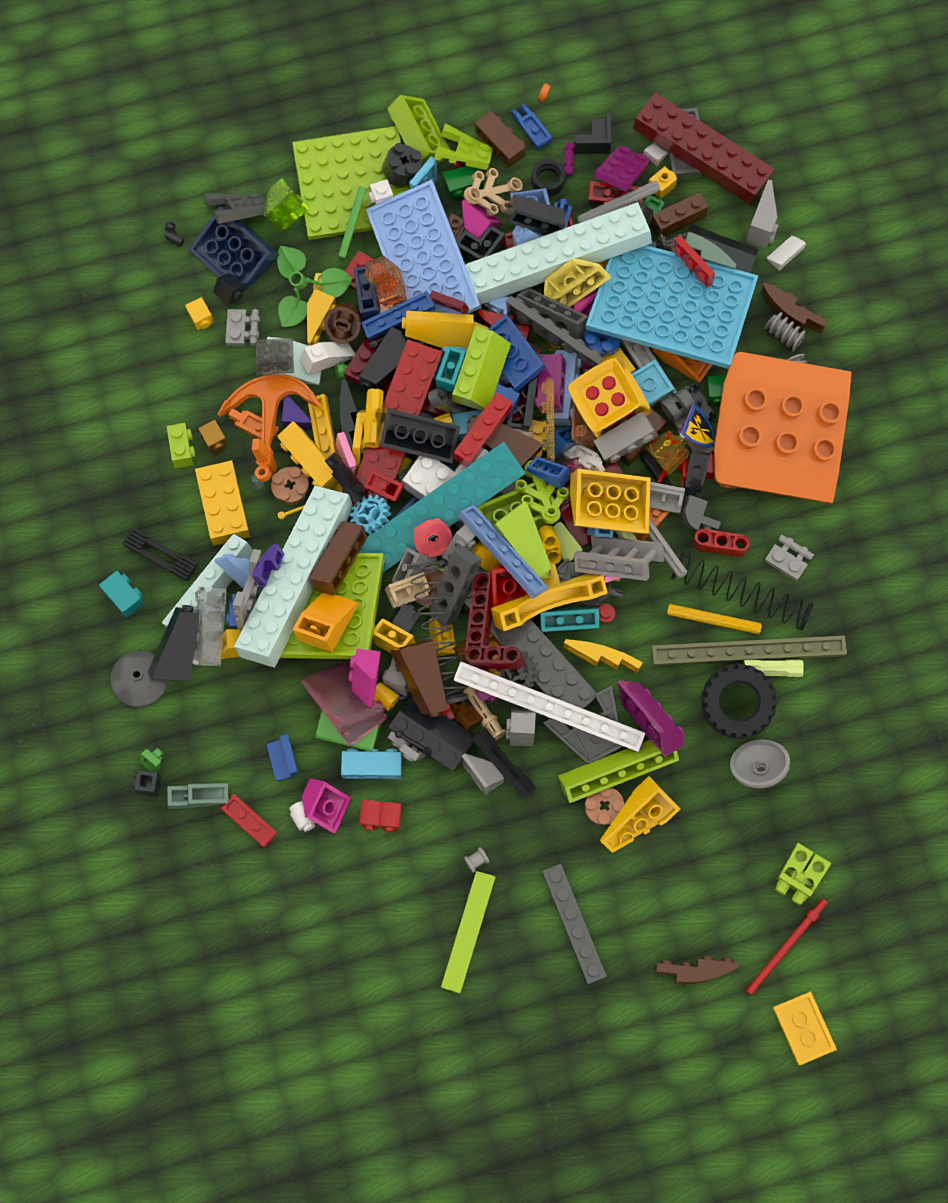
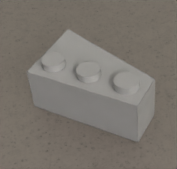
M642 411L594 440V443L607 463H613L619 460L621 456L658 438L659 435L649 418Z
M511 708V719H507L506 739L510 740L509 745L533 747L536 715L534 711L527 708Z

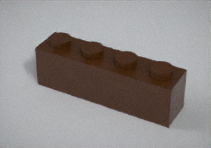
M345 521L341 523L333 539L328 543L323 556L320 557L316 568L310 574L309 579L314 591L330 595L336 594L367 540L363 525Z

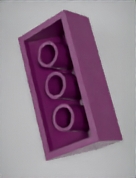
M622 680L618 682L622 707L642 731L645 732L664 757L684 746L685 733L683 729L674 724L671 715L663 711L659 701H655L647 688L644 689L637 682Z

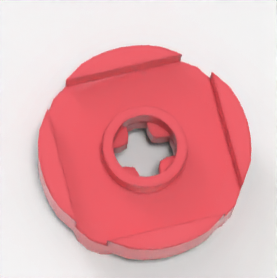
M439 518L427 520L414 529L413 541L419 553L429 557L442 555L452 540V533L448 525ZM432 535H437L435 541L428 540V538Z

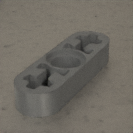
M437 388L428 393L429 401L435 408L453 415L466 411L465 405L452 402V393Z

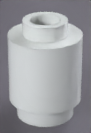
M303 801L297 802L289 808L291 811L290 815L299 831L304 830V832H307L315 827L314 822L305 817Z

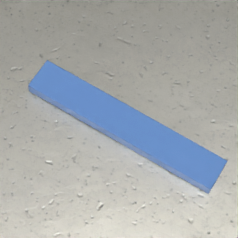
M474 504L459 512L458 516L532 599L548 589V586Z

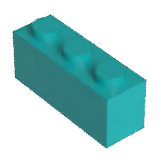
M596 606L549 609L538 614L541 632L599 628V610Z

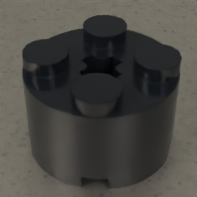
M397 143L388 151L382 164V173H384L391 185L404 187L409 184L421 169L422 155L418 150L408 145Z

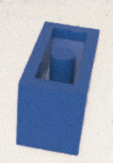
M572 426L554 430L542 443V448L548 457L552 459L562 457L564 452L577 443L572 440Z

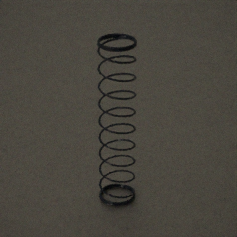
M681 552L680 557H679V560H680V562L682 563V565H683V563L685 562V560L687 559V557L689 556V561H688V566H687V574L685 575V581H684V584H685V585H687V584L690 582V580L692 579V577H693V575L695 574L696 570L698 569V567L700 566V564L703 562L702 571H701V576H700V580H699V586H698L699 591L702 590L703 587L705 586V584L707 583L708 579H709L710 576L712 575L713 571H714V570L716 569V567H717L716 576H715V581H714V585H713V591H712V595H713V596H715V595L718 593V591L720 590V588H721L722 585L724 584L725 580L727 579V577H728L729 574L731 573L730 581H729V586H728V590H727V596H726V601H727V602H729V601L732 599V597H733L734 594L736 593L737 589L739 588L740 584H741L742 581L745 579V581H744V586H743V591H742V596H741V601H740V606H741V607L745 606V604L748 602L749 598L751 597V595L753 594L754 590L756 589V587H757L758 584H759L758 592H757V596H756V601H755L754 612L757 613V612L761 609V607H762L763 604L765 603L766 599L768 598V596H769L770 593L772 592V597H771V602H770V607H769V612H768V617H769V618H772V617L775 615V613L777 612V610L779 609V607H780V605L782 604V602L784 601L785 597L787 596V598H786V603H785V607H784V612H783L782 622H783V624H785V623L788 622V620L791 618V616L793 615L794 611H795L796 608L798 607L799 603L801 602V604H800V609H799V613H798V618H797L796 627H797L798 630H801V631L804 630V628H805V626H806V623H807V621H808V618H809V616H810V613H811V611H812V608H813V605H814L813 603H811V602L809 603V605H808V607H807V610H806V612H805V614H804V617H803V619H802L801 625H800V627L798 628V623H799L800 613H801V609H802L803 599H800V600L798 601V603L796 604V606H795V608L793 609L792 613L790 614V616L788 617V619L784 622L786 607H787L788 598H789V594H788V593H786V594L784 595V597H783V599L781 600V602L779 603L778 607L776 608V610L774 611V613L770 616L771 606H772L773 597H774V592H775V588L773 587V588L769 591V593L767 594V596L765 597L764 601L762 602V604L760 605V607L758 608V610L756 611V606H757V601H758V596H759V591H760V586H761V583H760V582H758V583L755 585V587L753 588L752 592H751L750 595L748 596L747 600H746L745 603L742 605L743 595H744L745 586H746V580H747L746 576L741 579V581L739 582V584H738V586L736 587L735 591L733 592V594L731 595V597L728 599L729 590H730V585H731V581H732V575H733L732 571H729V573L726 575V577H725L724 580L722 581L721 585L719 586L718 590H717V591L715 592V594H714L715 585H716V580H717V576H718V570H719L718 565H716V566L713 568V570L711 571V573H710L709 576L707 577L706 581L704 582V584H703L702 587L700 588L701 580H702V575H703V571H704V565H705L704 560H701V561L699 562V564H698L697 567L695 568L694 572L692 573L691 577L689 578V580H688L687 583H686L687 575H688V570H689V566H690L691 556H690V554H688V555L684 558L685 552H684V553ZM674 572L672 574L671 580H675L676 574Z

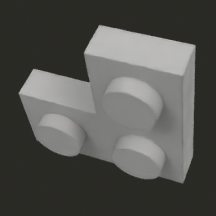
M391 731L388 738L392 740L391 743L403 752V757L407 760L417 761L426 756L419 748L402 738H396L395 731Z

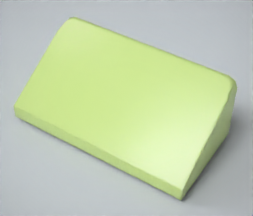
M560 521L553 529L559 539L562 559L565 561L569 558V561L572 562L574 554L577 551L583 552V549Z

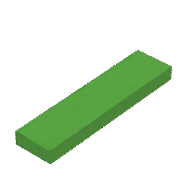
M360 186L358 188L340 248L339 259L345 261L366 194L365 187Z

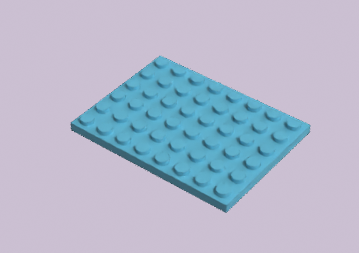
M646 245L609 258L605 271L611 278L599 286L585 329L729 369L758 275L706 262L715 272L713 284L706 287L675 253Z

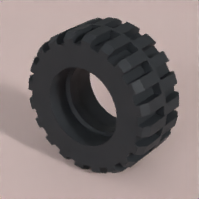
M734 664L725 666L710 676L701 693V709L705 720H707L712 729L729 738L743 739L753 737L769 726L776 713L777 700L776 690L773 688L771 680L764 675L765 673L751 665ZM734 683L748 685L753 689L757 697V707L754 713L743 720L729 718L723 712L720 705L722 692L727 686Z

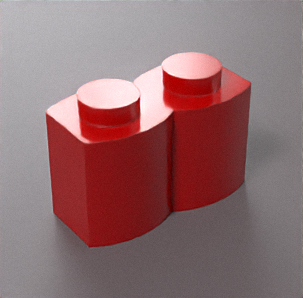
M362 800L359 824L364 826V830L375 831V828H383L384 832L394 833L395 830H400L402 804Z

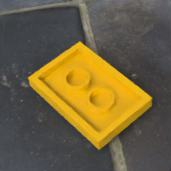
M811 992L773 1007L798 1066L837 1050Z

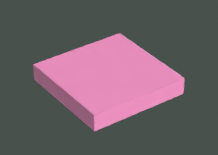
M344 432L338 433L335 443L337 454L354 475L356 462Z

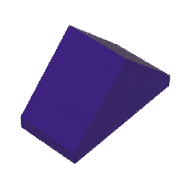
M289 396L284 397L283 428H286L294 421L303 430H310L312 428L311 420Z

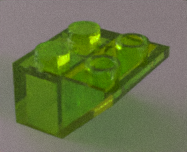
M281 178L268 190L264 215L283 232L296 219L302 216L309 207L301 196Z

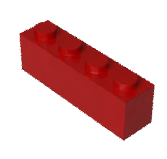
M497 392L454 451V460L465 467L474 463L512 410L513 402Z

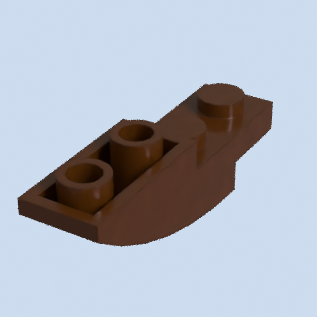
M764 283L761 294L777 315L781 312L783 313L781 319L788 317L787 323L789 324L793 321V327L800 326L799 331L801 332L806 326L822 334L828 320L819 314L808 311L803 306H797L798 298L792 293L784 292L774 284Z
M701 956V959L696 961V967H693V963L681 962V965H673L672 961L661 960L660 964L657 963L655 965V974L674 975L675 984H696L725 976L737 969L739 963L734 962L732 958H722V961H716L711 956Z

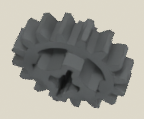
M528 651L522 653L525 662L521 668L497 669V672H501L500 677L529 688L533 687V682L538 680L535 674L540 673L539 670L535 669L538 662H532L534 656L528 657ZM517 655L512 656L510 660L517 658ZM521 680H526L524 683H519Z

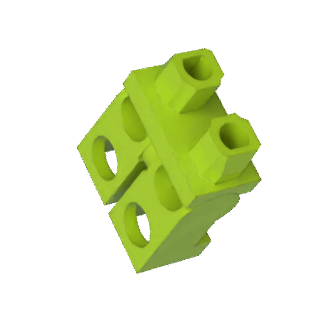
M797 843L776 879L778 882L775 891L785 895L789 888L793 889L796 892L791 900L800 906L806 898L811 897L832 863L815 854L804 871L814 852Z

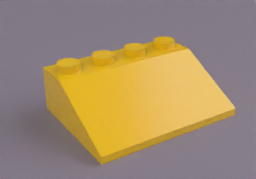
M577 469L570 477V498L574 526L649 534L651 478Z

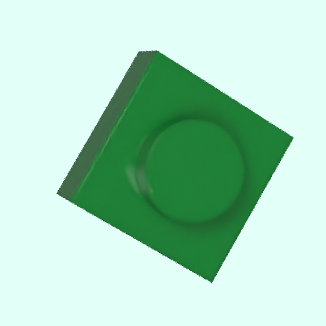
M649 195L641 211L652 217L653 214L661 211L665 202Z

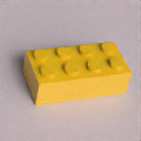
M227 461L195 469L213 546L226 543L233 534L241 539L249 538L250 533L233 462Z

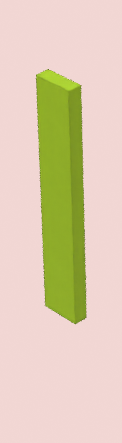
M476 871L441 985L443 989L461 994L495 876Z

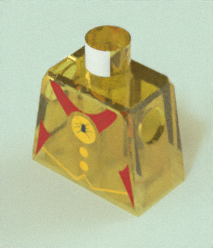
M670 430L645 446V449L652 455L654 460L669 475L674 472L690 453L685 447L689 440L681 435V433L675 436Z

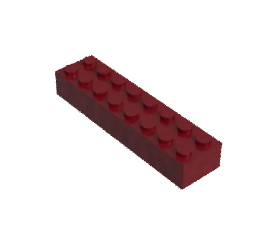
M656 92L635 118L633 126L635 131L694 169L699 170L700 173L750 205L754 203L766 187L768 179L771 180L775 170L773 167Z

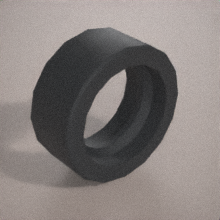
M554 160L538 162L534 166L531 176L534 190L546 188L548 196L558 194L565 184V170L563 166ZM543 171H553L559 176V180L556 184L544 185L538 181V175Z

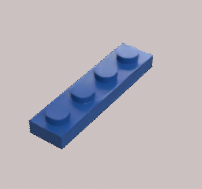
M425 291L361 322L370 341L387 333L391 327L397 328L401 326L402 317L406 318V311L430 312L436 308L428 291Z

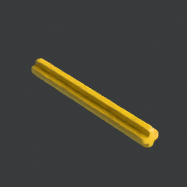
M669 604L667 614L754 634H760L762 628L761 623Z

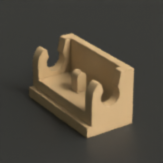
M424 572L389 584L385 588L393 609L402 604L416 601L417 599L414 596L429 588L428 584L414 585L410 583L412 579L424 574ZM425 576L414 580L413 583H427ZM430 590L425 591V592H423V593L417 595L416 597H417V598L427 597V596L429 595L428 592H429Z

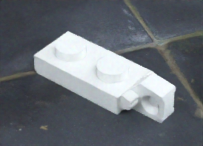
M576 443L563 453L566 460L584 470L605 471L599 455L579 443Z

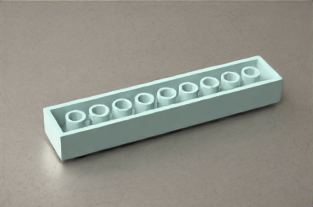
M637 202L465 265L475 293L482 305L545 282V278L572 258L598 263L651 244V232Z
M314 486L282 550L284 557L279 570H272L266 586H264L234 645L241 658L275 668L293 632L292 629L313 591L309 579L310 574L316 568L320 557L326 551L327 545L333 539L336 530L343 521L347 522L352 512L351 508L354 505L349 494Z

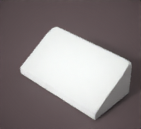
M791 236L766 259L780 271L805 248L806 242Z

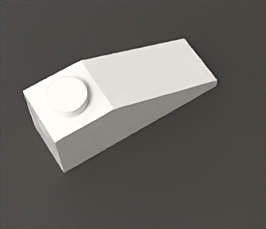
M320 342L304 348L300 362L308 375L340 364V362L353 359L355 352L349 343Z

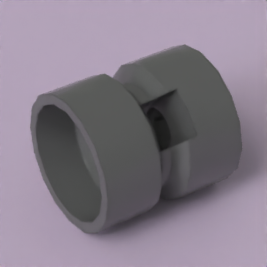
M684 388L674 393V398L668 397L661 402L663 412L672 423L681 419L683 413L688 414L692 404L696 406L693 398Z

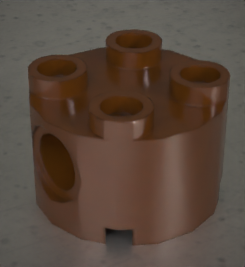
M350 304L334 306L327 313L324 320V329L328 337L332 341L344 344L355 339L362 329L361 322L363 321L360 310Z

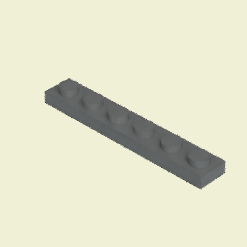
M559 864L543 870L542 873L587 985L606 978V973L562 865Z

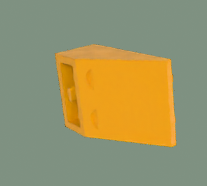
M322 593L301 613L292 630L298 641L333 652L359 603L338 595Z

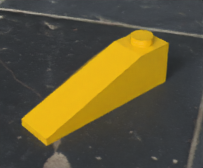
M648 776L632 792L600 841L613 853L633 842L636 836L642 833L645 835L650 832L652 827L658 824L661 826L668 822L680 808Z

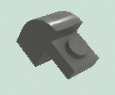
M692 495L685 496L681 517L687 528L697 531L701 526V529L717 530L721 522L703 516L708 501Z

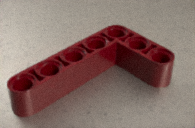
M479 573L473 580L465 658L470 665L479 669H519L524 665L525 658L517 647L489 646L492 622L490 609L492 608L491 580L487 573ZM484 582H488L485 586L481 587ZM482 600H485L483 604L479 605ZM480 618H483L482 622L477 623ZM481 636V639L475 642V639ZM479 654V657L473 660V657ZM494 655H498L497 659L491 660ZM517 655L515 660H510L512 656Z

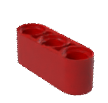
M708 529L698 530L693 540L694 548L699 551L736 557L744 556L750 545V541L745 535ZM703 537L707 542L701 543L698 538ZM722 540L726 543V545L721 546L717 543V541ZM736 543H742L745 548H738Z

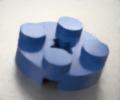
M586 330L583 342L590 350L595 349L601 354V357H605V355H613L618 351L621 339ZM599 338H604L606 341L599 342Z

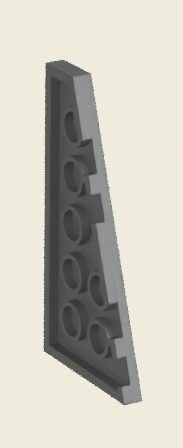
M510 295L507 299V315L514 316V319L520 323L519 325L531 327L534 334L555 346L561 344L564 350L570 354L573 352L577 353L576 355L580 360L593 367L602 363L603 358L597 350H590L578 338L575 340L566 329H559L551 319H545L540 316V313L535 308H528L525 306L524 301L518 297L514 298Z

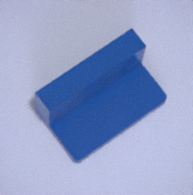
M288 734L280 736L281 740L267 744L276 781L299 775Z

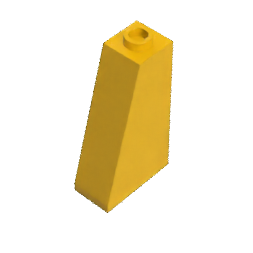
M406 311V318L402 317V329H405V336L440 348L455 346L468 349L473 335V315Z

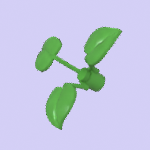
M280 246L278 250L280 255L277 257L278 269L281 275L288 278L289 282L295 287L294 291L297 295V298L287 296L280 301L278 314L281 326H295L301 323L307 316V303L300 300L299 289L305 288L307 283L323 285V293L338 298L345 293L351 284L352 278L341 269L329 268L323 271L321 275L323 282L306 278V276L299 272L306 266L304 253L295 248Z

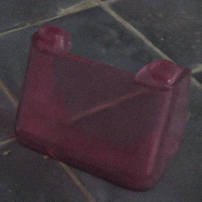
M343 662L307 675L300 682L347 744L352 746L388 717L383 712L386 708L380 700L377 702L374 700L373 706L368 707L351 690L352 682H349V674L353 668H350V663L346 665Z

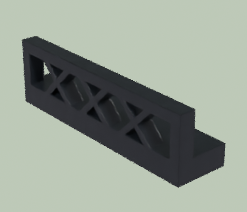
M538 375L529 381L526 387L518 390V393L525 399V404L521 407L517 406L512 416L518 412L523 418L522 424L511 423V416L510 419H507V426L523 430L530 429Z

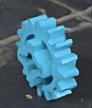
M369 494L368 499L363 497L362 502L358 501L356 503L357 507L351 508L354 513L349 515L352 518L350 522L363 525L365 532L369 535L372 534L373 530L378 533L379 527L384 529L383 523L389 522L386 517L391 516V513L388 511L390 506L379 495L373 497Z

